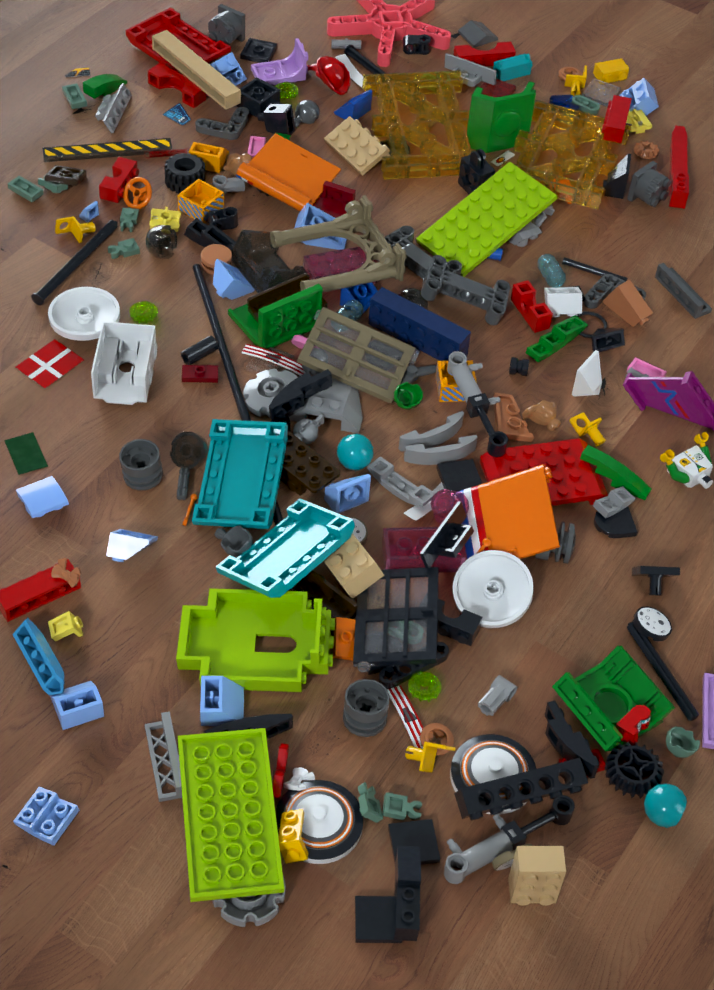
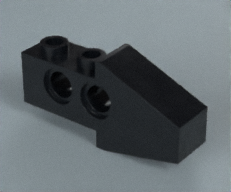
M397 845L393 940L417 941L420 930L421 885L420 847Z

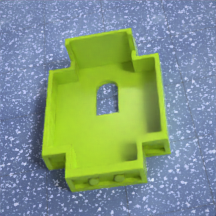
M209 588L207 606L183 605L176 656L177 666L179 670H200V686L201 676H224L244 687V690L302 692V684H306L307 674L328 675L329 667H333V654L329 653L330 648L334 649V636H331V630L335 631V618H331V610H326V607H323L322 599H314V609H312V600H308V592L287 591L280 598H270L255 590ZM256 636L290 637L297 644L296 648L289 653L255 652Z

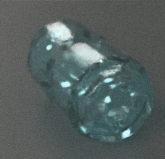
M550 254L542 255L538 259L537 267L546 283L551 287L562 286L566 275L558 261Z
M349 300L336 313L357 321L363 315L364 309L359 301ZM330 321L331 327L336 332L342 333L349 329L337 322Z

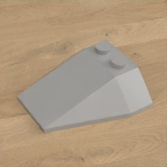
M332 378L331 387L304 399V406L290 412L288 417L290 421L298 422L301 419H307L308 414L316 416L322 414L326 418L342 420L341 431L359 434L363 421L359 391Z

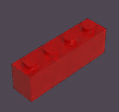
M613 95L612 101L609 100L601 132L604 133L603 140L622 143L632 98Z
M68 559L66 570L71 572L75 568ZM54 566L44 571H39L33 576L0 589V611L6 621L9 622L80 589V577L77 585L72 588L68 581L51 576Z

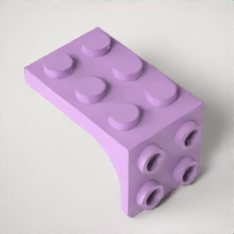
M296 38L294 50L287 58L251 64V71L255 78L257 77L270 85L306 80V74L308 73L306 65L308 53L307 51L305 52L303 43L300 42L299 38Z

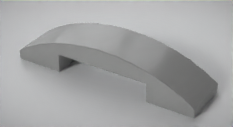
M460 411L448 416L446 424L419 435L414 430L400 436L398 449L405 451V446L422 443L425 449L444 443L462 427L464 412Z
M477 435L459 437L458 444L425 449L423 443L405 446L404 461L420 465H437L438 463L457 461L476 450L478 437Z
M379 457L367 466L369 472L384 488L409 504L423 507L436 497V494L424 485L417 487L396 473L394 465L382 457Z

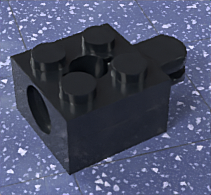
M256 77L240 88L241 103L237 107L249 109V113L258 118V113L260 111L264 112L270 104H282L280 103V89Z
M482 149L471 151L470 155L461 158L458 184L468 195L495 174V169L486 161V154Z

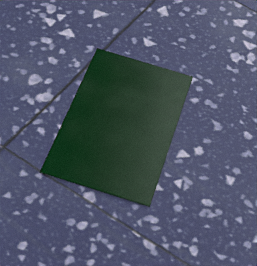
M33 432L4 440L18 475L48 467Z

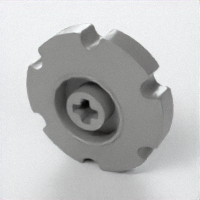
M277 369L265 370L256 374V379H250L246 383L243 395L246 406L251 413L259 417L268 415L270 418L269 405L286 385L298 378L288 370H283L282 372H278Z
M285 880L284 893L212 900L215 908H222L221 917L227 922L240 927H245L247 922H254L255 926H260L269 922L278 914V903H284Z

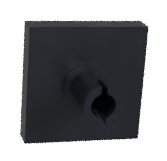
M637 566L632 568V576H648L650 578L649 595L662 596V578L680 575V567Z

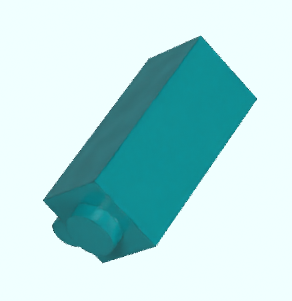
M528 53L494 61L493 70H496V79L499 82L530 75L533 64Z

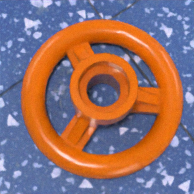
M143 177L131 179L126 184L123 193L126 205L133 209L144 208L151 199L152 188L150 183ZM142 182L145 187L135 188L133 184ZM129 190L133 192V204L128 198Z

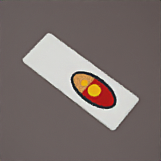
M508 150L491 161V163L500 166L515 156V154Z

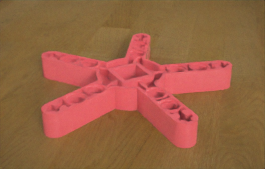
M357 0L369 14L333 16L327 19V34L329 36L372 34L380 39L377 64L380 67H388L390 65L394 41L403 40L406 35H428L431 37L429 46L440 50H447L450 47L451 32L416 21V19L434 9L435 0H409L401 6L386 4L383 0Z

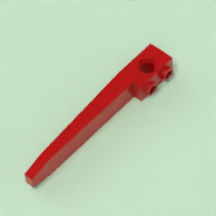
M675 125L670 144L669 179L672 183L669 186V207L683 209L686 207L689 195L687 133L684 126Z

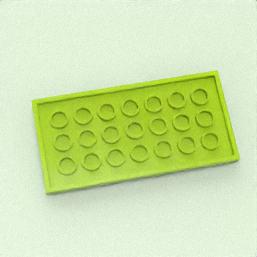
M509 162L416 238V242L432 255L444 257L447 262L451 260L459 261L462 264L461 276L465 277L556 201L557 195Z
M259 728L178 736L190 901L197 902L284 893L266 729Z

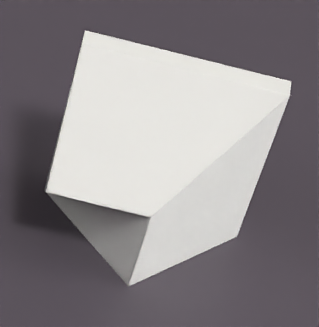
M595 350L577 370L572 391L574 397L599 395L602 385L599 351Z

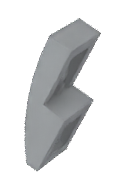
M622 486L611 490L607 497L595 500L593 507L602 516L608 518L629 506L636 498Z

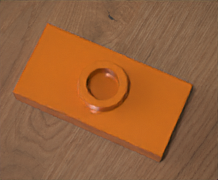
M341 617L335 618L333 658L353 661L356 620Z

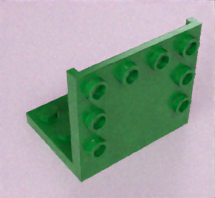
M316 284L258 309V323L249 313L247 304L233 310L231 308L228 309V315L256 346L268 350L291 340L294 335H302L312 330L322 310L323 287L320 284Z

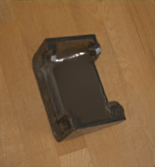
M242 230L232 249V262L257 293L308 273L302 266H295L293 270L289 269L277 254L279 247L273 248L270 232Z

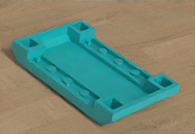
M212 419L209 434L211 441L198 504H195L193 525L270 529L273 523L288 439L287 423Z
M299 498L286 509L288 513L286 518L237 558L229 555L216 566V570L219 574L270 598H280L351 538L355 528L354 521Z

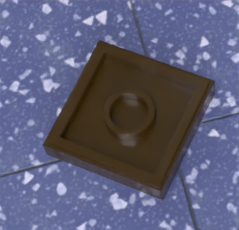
M55 165L45 175V181L77 186L86 177V171Z

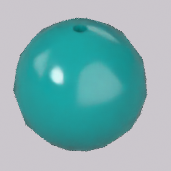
M347 435L341 439L337 446V457L346 469L361 470L367 467L373 459L374 449L372 443L364 435Z
M667 783L658 784L651 788L644 800L645 813L649 820L665 828L674 827L678 824L687 804L684 792L675 785Z

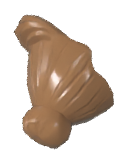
M232 153L228 156L226 166H223V168L236 176L239 166L243 162L248 164L253 158L248 153L242 155Z
M542 400L540 403L528 407L522 413L523 420L530 419L538 425L547 426L549 431H555L561 425V421L556 418L557 409L555 402Z

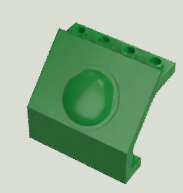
M529 81L522 93L502 97L483 95V88L476 87L471 98L465 147L474 150L482 149L485 153L527 145L536 98L535 83Z
M618 645L601 663L576 678L570 672H566L552 686L605 751H611L613 748L617 749L619 744L625 746V742L621 741L623 736L617 730L616 724L636 705L647 706L651 711L650 725L647 729L641 730L638 733V738L663 723V719L675 709L673 704L621 645Z

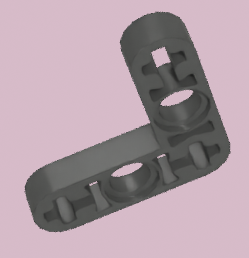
M245 107L237 108L228 124L200 118L195 122L196 131L219 138L236 140L249 120V109Z
M611 274L603 275L585 295L584 305L590 309L597 308L617 286L626 281ZM636 287L640 295L645 300L646 292L643 289ZM596 290H602L604 293L597 292Z

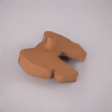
M67 558L59 559L58 564L52 569L51 576L53 578H62L68 581L72 588L75 587L81 575L80 568L76 567L70 572L66 570Z

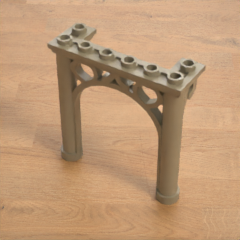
M363 195L359 202L356 200L349 202L345 207L347 213L335 218L333 221L270 232L273 248L335 236L356 243L364 251L366 261L360 268L342 274L301 281V291L316 284H320L323 287L322 293L394 277L396 280L403 281L405 273L404 264L407 258L406 251L402 249L399 243H396L393 249L387 243L384 235L378 230V226L372 221L371 211H373V204L366 195ZM355 232H361V233H363L364 235H357V234H354V233H355Z

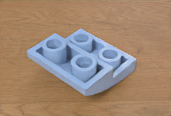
M52 476L16 490L18 497L24 503L26 511L32 518L42 517L45 513L60 510L63 506L69 505L64 492Z
M38 787L13 822L36 838L55 845L80 810L77 805L59 799L57 793Z

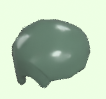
M675 726L666 734V746L675 757L687 758L699 750L700 741L694 739L693 731Z

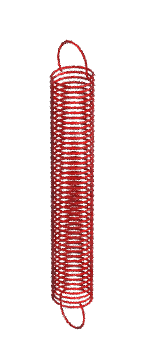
M161 150L160 152L162 153V156L160 155L159 151H156L158 156L155 154L154 151H152L154 157L173 155L171 150H168L171 155L168 154L167 150H164L166 155Z

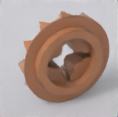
M574 67L561 68L558 74L561 81H565L567 74L582 76V72Z
M640 141V143H636L634 152L641 158L653 159L658 156L659 149L658 145H654L653 142Z
M431 723L423 728L419 737L421 746H424V742L432 741L434 735L437 739H442L439 744L453 747V734L445 725ZM437 748L436 756H444L450 750Z

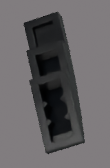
M267 714L247 717L204 730V733L265 728L266 738L269 739L292 729L293 716L292 714Z

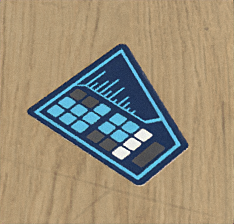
M178 103L163 114L180 125H185L191 120L181 103Z

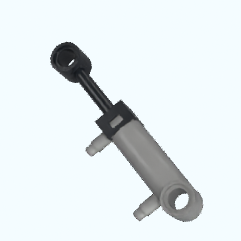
M459 351L452 352L449 355L447 372L453 376L467 404L466 410L470 418L480 417L489 435L488 453L493 457H501L505 454L508 437L503 432L495 431L487 416L489 406L499 403L500 397L487 398L486 394L481 392L471 372L483 368L482 363L467 365V357L464 353Z
M566 795L557 796L549 813L521 828L515 820L506 823L499 814H495L493 819L500 832L465 851H462L453 839H449L447 844L453 854L447 857L445 863V879L452 884L462 883L466 876L491 863L497 856L506 851L516 850L517 846L524 845L527 839L526 835L551 821L557 825L568 824L575 808L574 801ZM451 867H458L461 870H454Z

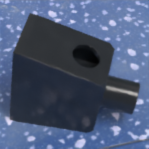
M270 104L264 112L260 111L258 113V121L265 122L267 132L287 135L294 133L295 123L291 104Z

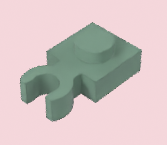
M45 176L44 179L38 178V185L45 186L46 189L51 190L53 193H61V191L68 189L67 184L45 181Z
M122 208L120 216L121 231L128 227L130 232H133V225H137L139 209Z
M134 238L118 242V246H108V253H111L112 259H116L120 255H123L125 258L140 254V248Z
M364 782L358 786V791L361 795L358 797L360 812L363 817L378 823L383 819L380 802L375 799V788L373 786L367 788V784Z
M386 792L382 815L404 820L406 815H408L413 820H419L421 813L415 812L413 808L420 809L422 803L420 801L408 803V796Z

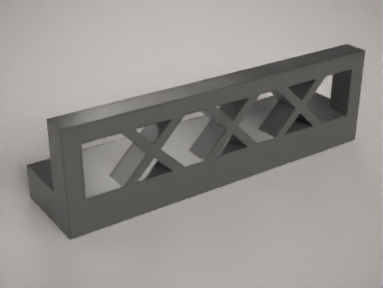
M664 263L658 264L655 278L695 319L711 313L712 308L673 268H668Z

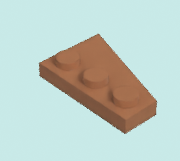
M494 393L493 397H500V402L494 404L496 431L505 433L510 440L532 442L534 436L532 433H529L526 421L521 418L519 414L520 409L514 397L509 394Z

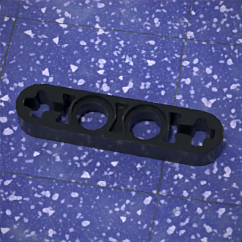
M437 642V663L390 665L380 671L378 682L386 689L394 688L446 661L449 648L445 643ZM407 666L411 671L403 673L400 671V668Z

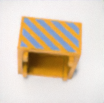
M197 179L177 195L178 211L193 219L198 218L203 223L207 222L205 215L209 211L224 208V192L200 179Z
M467 360V365L473 364V360ZM437 361L435 377L439 402L465 401L453 376L447 372L448 361ZM472 371L471 373L476 380L475 371Z

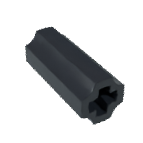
M212 335L182 351L181 357L186 365H191L217 350L218 343Z

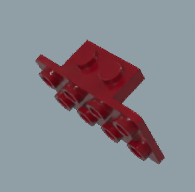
M325 181L323 193L313 206L337 218L347 213L345 207L349 202L355 200L356 190Z

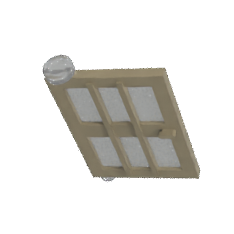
M325 307L321 311L317 310L314 316L316 322L297 359V363L320 373L328 369L332 374V378L391 404L394 399V391L400 385L407 366L415 364L420 350Z

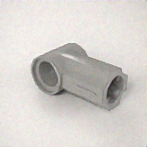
M223 175L213 177L212 186L223 191L224 196L228 192L245 191V181L238 177L226 178Z
M501 675L497 676L491 684L490 690L478 703L481 712L487 716H493L505 701L509 702L517 691V686Z

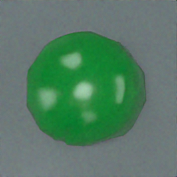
M405 382L398 385L394 391V401L402 409L410 410L415 408L423 399V391L418 384L413 385Z

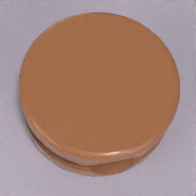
M212 244L205 247L201 251L202 269L206 273L214 275L216 259L232 265L231 250L220 244Z

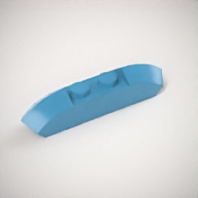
M27 618L12 635L42 689L48 695L63 694L64 671L42 632Z

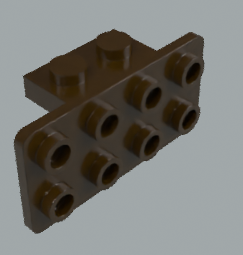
M288 431L280 481L285 483L291 491H295L300 496L306 492V488L312 493H317L340 476V470Z

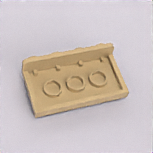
M350 116L324 137L325 142L362 176L384 157L388 160L391 158L389 148L385 144L381 145L376 136L372 137L366 127L363 128L357 119L354 120Z

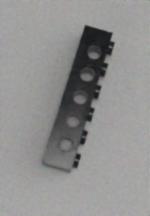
M577 758L461 788L454 795L462 819L470 817L472 821L482 818L483 814L487 812L495 815L503 812V808L506 807L514 810L523 807L525 802L530 801V804L533 805L542 802L544 797L550 796V799H555L557 796L563 795V792L569 791L570 794L582 791L584 785L588 784V780L581 759ZM559 776L563 777L565 784L559 781ZM539 781L544 783L545 790L539 786ZM519 786L525 789V795L520 792ZM499 791L505 794L506 800L501 799ZM479 796L485 799L486 806L479 802Z

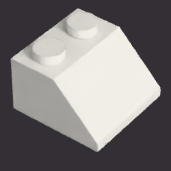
M579 287L544 288L545 304L553 313L552 317H560V314H567L570 317L582 314V292Z

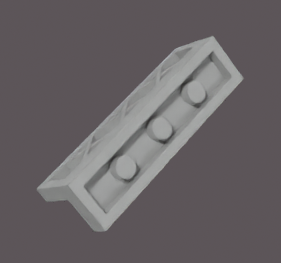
M170 711L161 713L162 721L145 724L159 802L182 798L180 762ZM163 728V734L159 739L151 735L150 730ZM159 745L167 749L163 757L154 753ZM162 764L171 768L166 776L158 772ZM166 783L174 786L175 792L162 794V788Z

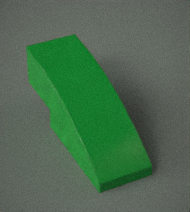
M115 74L97 75L83 82V92L96 99L100 95L112 94L119 89L121 84L124 83L126 85L127 81Z

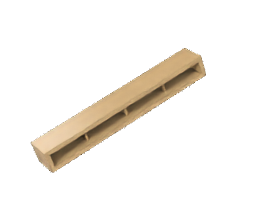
M168 30L152 36V49L225 110L241 103V90Z

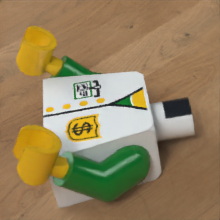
M707 432L701 434L702 439L700 434L694 437V441L700 444V447L696 445L675 456L671 449L661 454L660 460L667 463V472L674 481L683 483L689 488L699 483L705 489L712 485L713 480L710 478L713 465L708 445H705V442L709 439Z

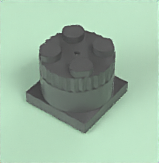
M220 4L218 6V15L208 22L209 38L215 42L221 40L227 45L235 39L243 42L245 40V14Z
M652 161L633 174L628 193L629 201L633 202L639 198L648 205L656 207L661 200L664 201L669 194L667 190L672 181L656 171L658 163Z

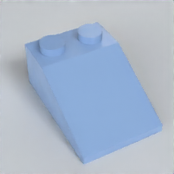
M306 203L297 216L294 228L333 221L335 217ZM329 236L302 241V243L343 251L347 239Z

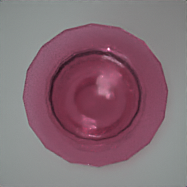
M442 489L435 493L431 500V508L434 512V518L439 524L445 520L458 501L462 503L467 515L469 502L463 493L450 491L449 489Z

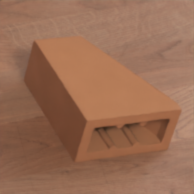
M631 280L617 286L603 300L606 306L632 327L638 324L644 325L649 321L648 317L653 314Z

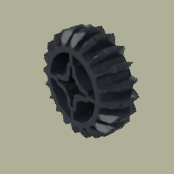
M627 742L625 746L619 744L617 749L613 748L606 759L605 775L606 778H609V785H615V791L622 790L623 796L629 793L631 798L637 794L641 799L644 794L647 795L651 788L661 784L664 769H662L663 762L658 761L659 755H653V749L647 750L645 744L640 747L637 742L633 746ZM621 761H627L626 763H623V765L618 766V763H620ZM646 774H650L649 778L642 780V777H645Z

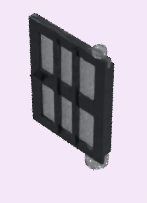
M423 567L381 570L384 576L357 595L353 654L354 667H358L360 672H368L370 666L437 663L439 568L430 567L427 569Z

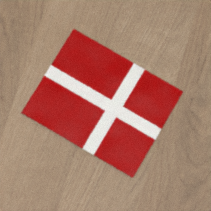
M54 339L15 368L43 388H47L83 362L84 359Z

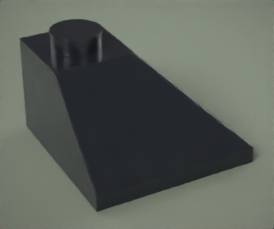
M627 154L608 173L607 180L603 181L602 189H605L604 196L623 199L629 176L631 154Z

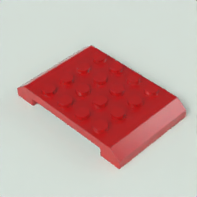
M171 7L126 29V36L132 45L182 74L152 49L153 35L168 30L208 64L231 52L229 45L221 40L215 42L180 19V13Z
M579 438L508 447L505 454L501 457H493L488 452L480 456V464L487 482L542 464L546 467L549 466L552 478H550V482L547 484L552 506L589 501V504L593 505L595 500L608 496L600 474L595 473L597 466L580 459L582 452L588 444Z

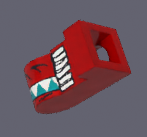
M636 705L616 724L617 730L623 736L621 741L629 742L631 746L638 742V733L641 730L647 729L650 725L651 711L647 706Z

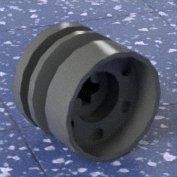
M136 439L122 447L119 453V460L127 486L141 491L149 490L161 482L163 468L159 448L155 443L146 439Z
M561 522L559 530H557L560 547L536 554L535 559L548 560L550 553L553 552L555 553V562H559L560 554H563V563L568 564L575 546V524L569 523L568 530L564 531L565 522Z
M362 679L355 681L347 688L343 722L351 733L357 736L370 737L377 735L385 728L390 695L381 683L375 680Z

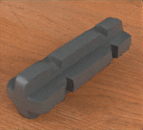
M181 467L176 495L178 500H186L190 469L188 467Z

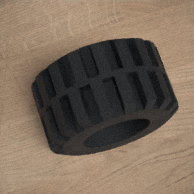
M175 154L165 162V184L171 191H176L179 194L197 179L206 181L205 163L202 161V158L197 157L195 154Z

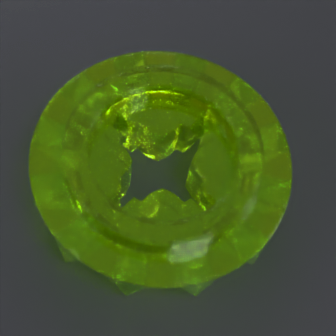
M281 82L275 86L280 89V98H284V100L286 98L291 100L292 97L295 98L298 94V87L293 83Z
M137 302L130 308V316L133 321L137 320L139 323L142 321L147 323L148 320L153 321L157 317L158 309L151 302Z
M419 672L409 679L408 692L412 694V698L416 697L420 702L422 700L430 702L431 699H437L441 693V682L432 673ZM421 685H422L423 687H425V686L427 685V686H428V691H427L426 689H423V690L420 691Z

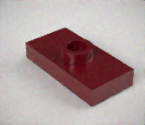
M182 365V382L218 383V365Z

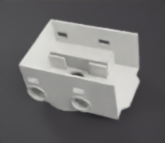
M102 322L91 371L93 398L103 399L106 403L133 405L137 402L147 403L154 372V362L157 357L156 330L154 325ZM123 363H132L134 365L130 372H122L119 369V366Z

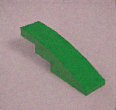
M572 316L554 325L551 332L540 336L539 342L527 347L526 354L535 361L540 362L576 338L588 327V324L578 316Z
M587 445L582 452L580 459L597 466L595 473L612 479L610 486L614 488L623 486L633 496L646 500L652 489L629 468L590 445Z

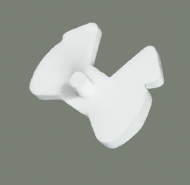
M301 767L294 768L292 771L293 777L290 781L283 783V786L288 790H305L306 785L301 783V781L315 780V775L313 772L308 773L307 769Z

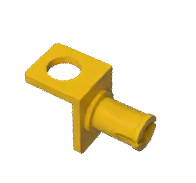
M584 66L582 76L566 75L564 86L571 87L572 96H574V92H576V95H580V88L585 87L587 66Z
M74 216L60 218L56 220L55 233L72 232L77 241L82 243L83 234L95 232V224L93 222L80 224ZM62 223H68L67 227L60 229Z
M580 413L570 418L569 421L579 437L589 434L596 447L606 441L597 428L602 421L601 417L592 422L589 421L585 413ZM582 419L586 426L583 428L579 427L576 421Z
M424 742L423 749L411 745L408 746L406 751L413 752V754L405 753V757L408 760L420 761L419 771L432 773L437 748L453 751L456 748Z

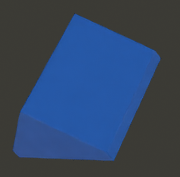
M370 89L350 99L334 111L335 115L344 120L349 116L354 120H358L371 110L372 90Z
M372 282L343 288L340 293V305L362 315L370 307V298L378 290Z

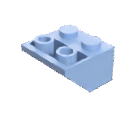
M233 52L210 64L235 86L247 80Z
M645 78L637 81L619 95L632 98L630 112L636 109L642 110L645 115H648L659 107L655 90Z
M201 676V726H218L223 723L243 719L244 687L224 676Z
M92 681L66 688L63 694L50 695L63 730L104 717L103 702L96 685Z

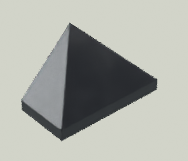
M597 329L591 336L593 352L595 350L602 352L624 346V329Z

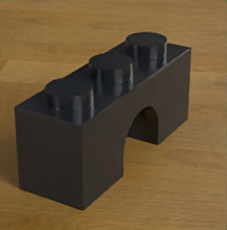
M426 594L420 607H427L428 594ZM438 599V633L457 640L461 644L472 646L481 628L483 617L464 609L459 617L449 618L443 613L445 601ZM416 620V624L427 628V620Z

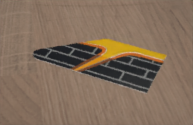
M77 68L66 74L65 77L90 76V69Z

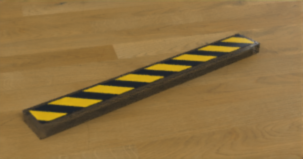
M170 138L44 147L42 149L44 162L146 155L149 154V151L151 154H153L152 151L157 154L156 151L161 153V150L164 153V150H167L169 153L168 150L172 151V144Z

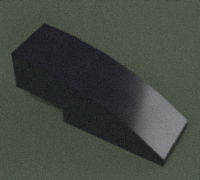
M195 218L187 226L184 233L186 237L203 247L220 244L232 251L238 245L236 241L212 223L207 226L198 218Z

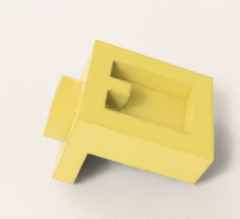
M70 611L48 621L51 638L54 641H58L72 633H75L78 637L83 636V623L81 619Z

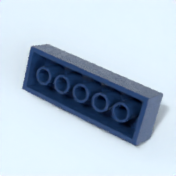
M383 287L370 298L368 324L439 361H448L449 355L455 351L464 353L466 357L468 356L470 331Z

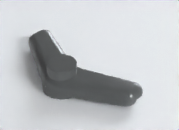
M437 365L408 366L400 384L405 382L413 384L418 377L436 373Z

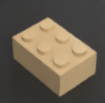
M353 533L350 539L324 560L326 566L351 598H355L384 576L376 562Z
M517 846L508 877L510 903H517L522 906L530 903H540L545 906L556 903L566 874L563 846Z

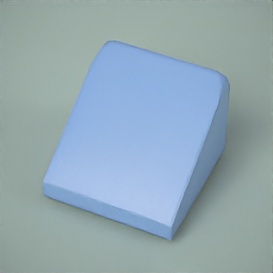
M95 201L84 208L79 218L89 222L98 216V202Z

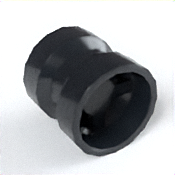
M511 357L509 374L515 375L518 373L521 376H527L529 359L518 360L516 357Z

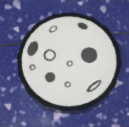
M649 606L641 607L633 616V624L637 631L646 638H653V641H664L672 632V625L669 619L655 608Z

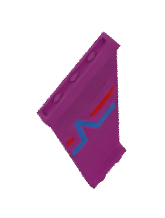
M693 371L686 372L684 377H634L632 373L627 374L623 386L641 411L645 410L646 406L714 431V402Z

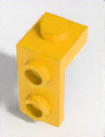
M303 809L282 813L278 838L280 851L286 864L308 860V851L301 837L304 820Z

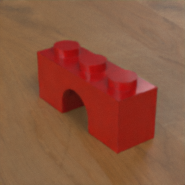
M118 157L112 166L113 177L105 176L100 183V199L119 203L121 198H123L126 184L131 179L138 177L137 161Z
M527 280L513 284L511 301L534 333L550 329L553 313L545 302L536 303V290Z

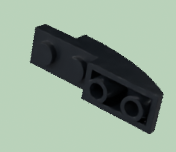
M327 369L314 376L307 372L291 381L275 396L269 405L270 419L273 421L287 413L298 410L304 406V399L331 387V372Z
M556 701L547 702L545 717L548 723L545 734L550 743L567 761L580 758L586 776L591 779L595 778L599 762L597 757L593 756L588 740L584 739L580 731L573 733L571 725L567 724L564 712L558 707Z

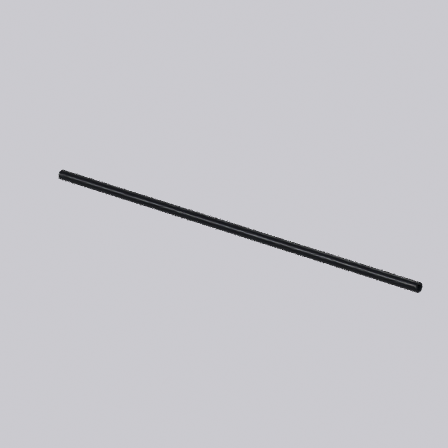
M195 264L192 269L214 337L218 343L219 353L241 421H251L201 266ZM277 500L273 517L275 526L283 520Z

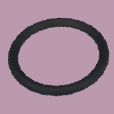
M585 311L582 314H578V317L582 315L598 317L603 322L604 328L608 327L606 320L597 313ZM582 332L579 334L585 338H591L592 336Z

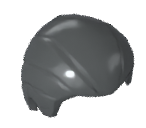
M303 100L297 105L295 110L296 118H294L295 128L301 122L312 124L315 122V119H318L320 109L314 101Z
M235 526L228 532L223 528H218L214 533V536L221 540L220 544L224 551L235 558L253 545L252 535L241 526Z

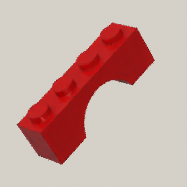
M498 42L495 48L487 51L474 49L470 45L454 46L453 55L487 67L494 66V61L514 57L516 51L512 42Z
M158 63L148 70V84L159 90L174 88L181 91L182 102L190 107L195 108L206 101V93L186 76L166 65Z

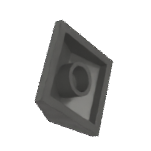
M470 20L458 30V33L473 48L498 40V37L482 22Z

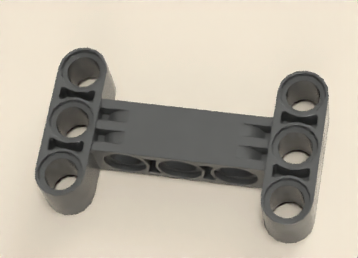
M402 226L385 236V240L391 245L392 249L396 243H399L402 249L406 251L407 258L405 259L404 266L421 277L424 282L426 270L432 257L413 244L414 229L411 226ZM451 260L447 262L445 270L461 276L462 264L457 260Z
M440 255L433 256L426 270L421 296L427 301H433L438 292L486 310V322L493 326L498 325L506 311L510 292L509 283L501 279L491 288L445 270L447 265L446 259Z

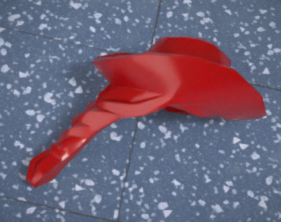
M325 56L316 60V64L307 65L308 71H315L316 76L333 92L339 95L347 93L350 86V73L346 66L338 59Z

